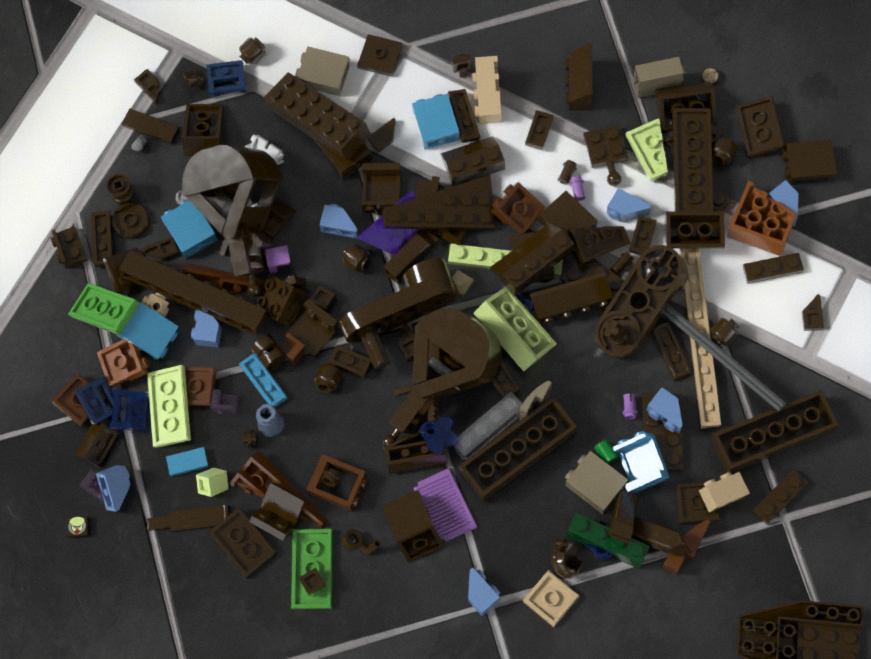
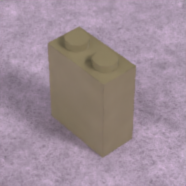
M307 46L306 52H303L301 55V66L297 68L295 77L317 91L340 96L351 65L349 56Z
M675 57L636 65L633 84L637 98L656 95L655 89L681 86L682 82H684L683 74L686 71L684 63L680 62V58Z
M590 451L587 455L583 454L577 462L579 466L575 470L571 469L565 477L567 479L565 486L601 514H604L616 499L619 491L626 487L625 484L628 483V479Z

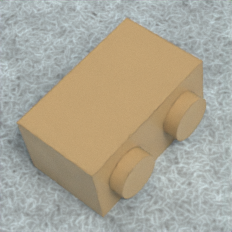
M731 472L720 476L721 480L717 482L715 479L704 483L705 487L699 490L709 512L750 494L740 472L733 475Z

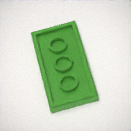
M88 283L68 315L120 335L140 303L130 297Z
M293 529L292 610L332 609V529ZM316 568L326 586L309 596L299 577Z

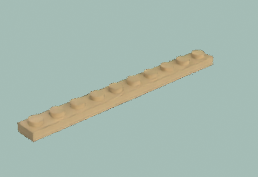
M679 249L680 256L688 267V279L684 286L688 321L711 340L700 249ZM690 337L701 428L721 427L713 356Z

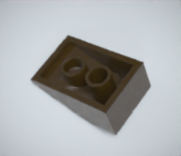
M186 104L182 133L184 156H193L201 150L222 145L223 104Z

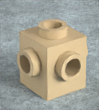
M159 293L145 296L141 302L163 317L169 311V308H167L169 303L165 301L166 297Z

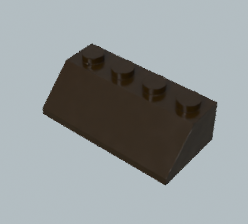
M548 223L492 265L490 269L511 294L516 296L571 254L574 249V242L561 228Z
M605 272L530 294L537 317L544 324L552 323L558 317H572L575 312L581 311V313L592 311V308L600 306V308L607 307L613 299L609 280Z

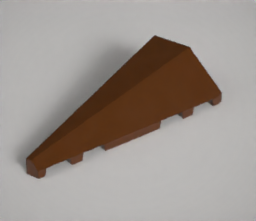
M183 262L182 273L185 275L191 274L197 280L209 282L219 290L225 289L235 297H242V295L248 294L249 281L246 276H235L234 273ZM256 279L262 291L266 281Z
M259 450L250 457L229 483L233 487L237 485L245 489V492L248 494L253 493L262 497V501L271 482L305 499ZM305 499L300 519L304 521L308 519L318 524L317 527L320 528L326 519Z

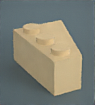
M497 56L475 57L476 73H472L473 84H477V89H473L474 100H478V106H475V117H479V124L501 122Z

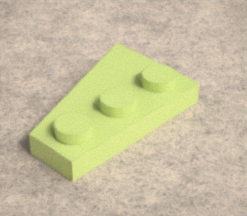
M658 118L626 132V138L650 182L667 175L668 170L660 129V119Z

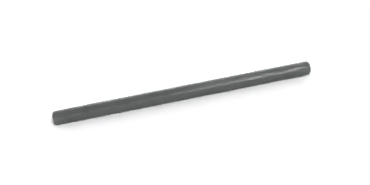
M626 271V272L623 274V276H622V279H623V280L626 279V277H627L628 274H629V271ZM669 304L667 305L663 314L776 410L780 411L785 406V402Z

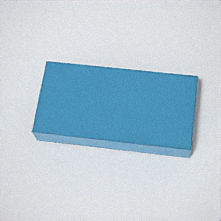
M204 447L166 456L170 476L209 467Z

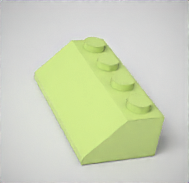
M506 287L487 299L474 312L479 321L495 333L500 345L523 371L532 366L557 344L517 297L513 296Z

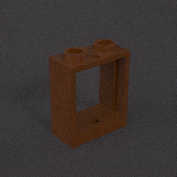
M322 454L306 490L309 495L352 512L353 507H357L361 496L358 495L361 489H365L368 478H366V471ZM330 465L358 476L347 501L319 490L323 482L321 479L324 475L323 471L328 470Z

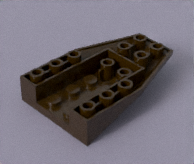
M801 600L738 615L736 656L741 659H859L860 629L863 627L864 606Z

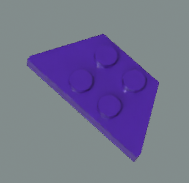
M410 191L396 204L414 199L415 193ZM382 215L357 238L391 255H395L422 229H383Z

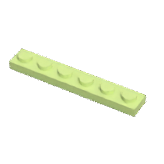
M451 244L448 264L490 269L492 265L511 251ZM563 260L554 266L555 277L561 276Z

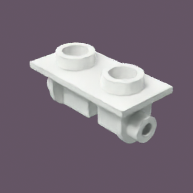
M254 134L251 137L252 143L245 146L267 152L276 161L277 165L284 162L282 160L284 157L282 150L273 144L266 148L268 141L260 135Z

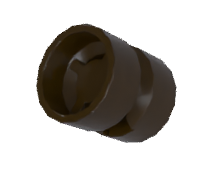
M114 174L107 180L106 189L115 204L122 205L134 200L135 190L127 176Z
M270 334L259 338L251 347L255 356L261 358L260 362L267 371L278 367L287 357L281 347H276L277 342Z

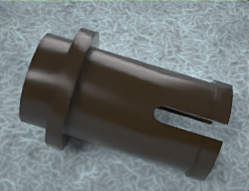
M566 160L563 163L564 167L557 181L568 185L573 172L577 170V164L571 160Z
M628 252L622 253L616 263L610 267L611 271L619 276L628 265L633 264V256Z

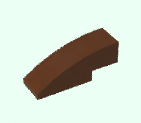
M703 521L683 536L686 545L692 553L687 552L680 556L669 554L662 568L677 575L684 558L693 560L710 521Z

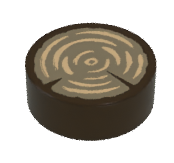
M707 67L702 71V83L711 82L713 86L718 83L720 74L717 69Z

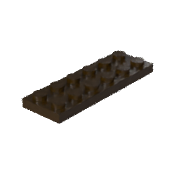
M673 108L674 211L714 212L711 109Z

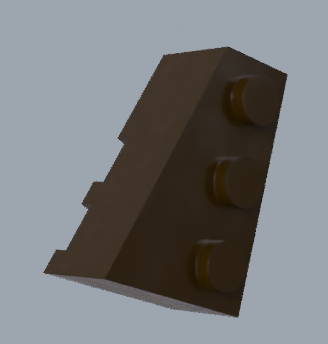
M440 419L426 428L417 430L418 432L409 437L405 436L384 447L389 474L447 464Z

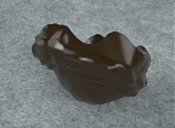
M558 538L553 548L551 564L560 577L571 579L579 573L582 561L577 558L578 549L574 543Z

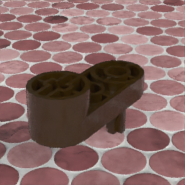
M654 245L646 249L640 255L599 319L595 328V340L598 347L607 355L614 358H627L634 355L641 348L673 296L685 286L688 279V267L684 259L673 248L666 245ZM678 265H679V271H678V274H677V273L675 272V270H676V268H677ZM660 267L668 270L665 275L658 272ZM639 295H645L647 297L645 307L641 309L634 308V299Z
M431 258L414 265L403 275L407 288L359 307L346 314L340 320L339 325L348 343L363 342L375 370L383 369L391 363L379 335L400 327L405 322H412L453 303L459 297L460 293L443 258Z

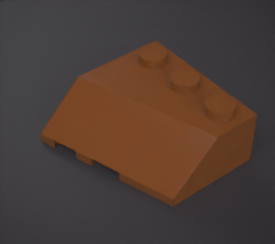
M748 181L729 225L727 237L781 256L797 214L779 201L776 202L771 199L765 191H760L751 181Z

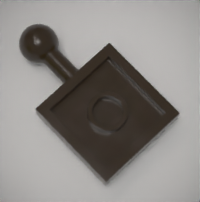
M620 125L583 132L591 168L607 165L609 172L607 176L608 184L613 187L618 186L622 181V177L616 172L614 164L628 161V154Z

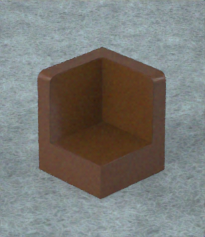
M287 332L285 335L287 340L281 345V349L286 354V359L293 365H296L307 350L304 344Z

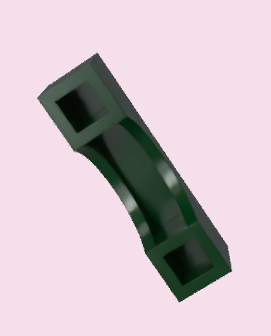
M575 513L566 537L582 544H590L605 549L618 557L621 562L637 569L640 568L649 549L648 545L633 538L630 539V543H626L610 537V528Z

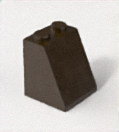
M419 490L408 493L406 496L382 506L395 540L408 563L444 547Z

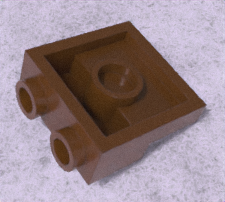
M517 182L514 185L509 184L503 191L505 195L502 199L499 197L492 204L494 208L491 212L504 224L510 225L518 234H524L546 207L523 185Z

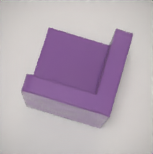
M287 245L265 250L270 274L278 272V266L290 264V254Z

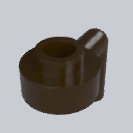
M355 529L348 530L342 537V543L346 549L351 551L359 549L366 555H371L381 546L378 540L367 546L363 543L362 534Z

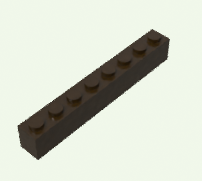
M130 250L119 268L121 277L197 311L199 310L213 316L215 319L256 337L267 319V313L263 306L259 304L253 305L240 296L235 297L225 289L219 290L209 282L197 280L191 274L185 275L175 267L163 265L157 259L151 260L141 252L135 253Z

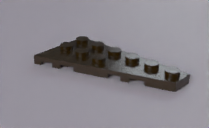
M491 175L386 207L382 210L383 229L493 230L495 223L494 214L491 212L493 210Z

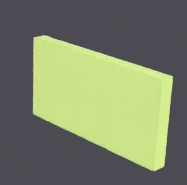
M179 365L147 373L153 447L159 448L190 441L185 366Z

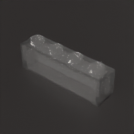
M510 392L452 441L453 449L466 461L519 417V409L522 403Z

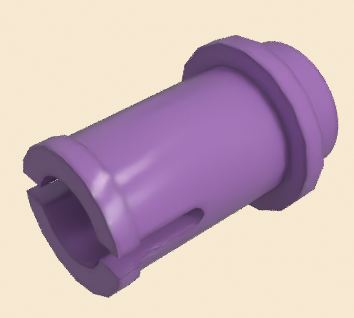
M581 176L572 177L569 185L572 186L574 198L577 201L585 200L584 180Z
M630 393L624 394V411L622 414L625 419H635L636 415H638L636 395L631 394L630 397Z

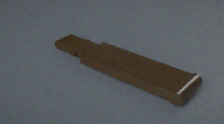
M229 505L171 511L170 516L147 518V530L171 528V532L215 527L230 514Z

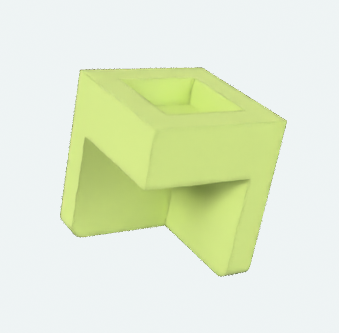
M211 468L196 475L199 494L212 497L228 490L227 471Z

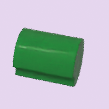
M608 439L594 447L599 457L608 465L619 457L617 452L613 451V446Z

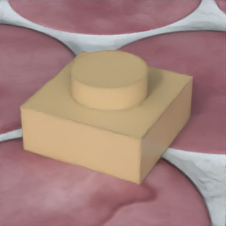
M457 270L452 278L460 295L464 297L473 284L474 279Z

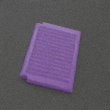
M450 468L417 482L418 486L414 487V491L419 490L441 540L444 539L447 542L478 527Z

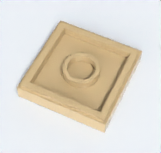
M548 570L524 598L523 602L552 627H555L579 598V595Z

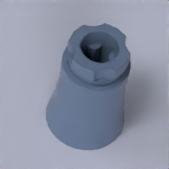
M263 404L262 407L257 409L256 418L259 431L268 437L278 435L284 428L282 415L269 404Z

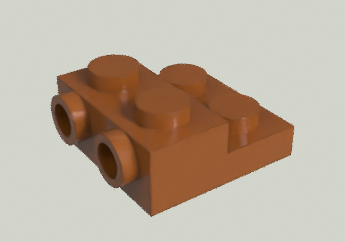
M126 339L97 352L104 375L108 380V386L111 388L127 380L133 381L148 373L149 363L145 357H142V349Z

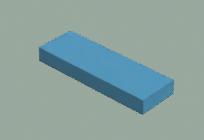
M254 353L239 363L267 404L275 408L288 399Z

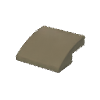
M546 381L526 398L519 409V420H522L535 407L538 408L548 400L551 394L552 382Z

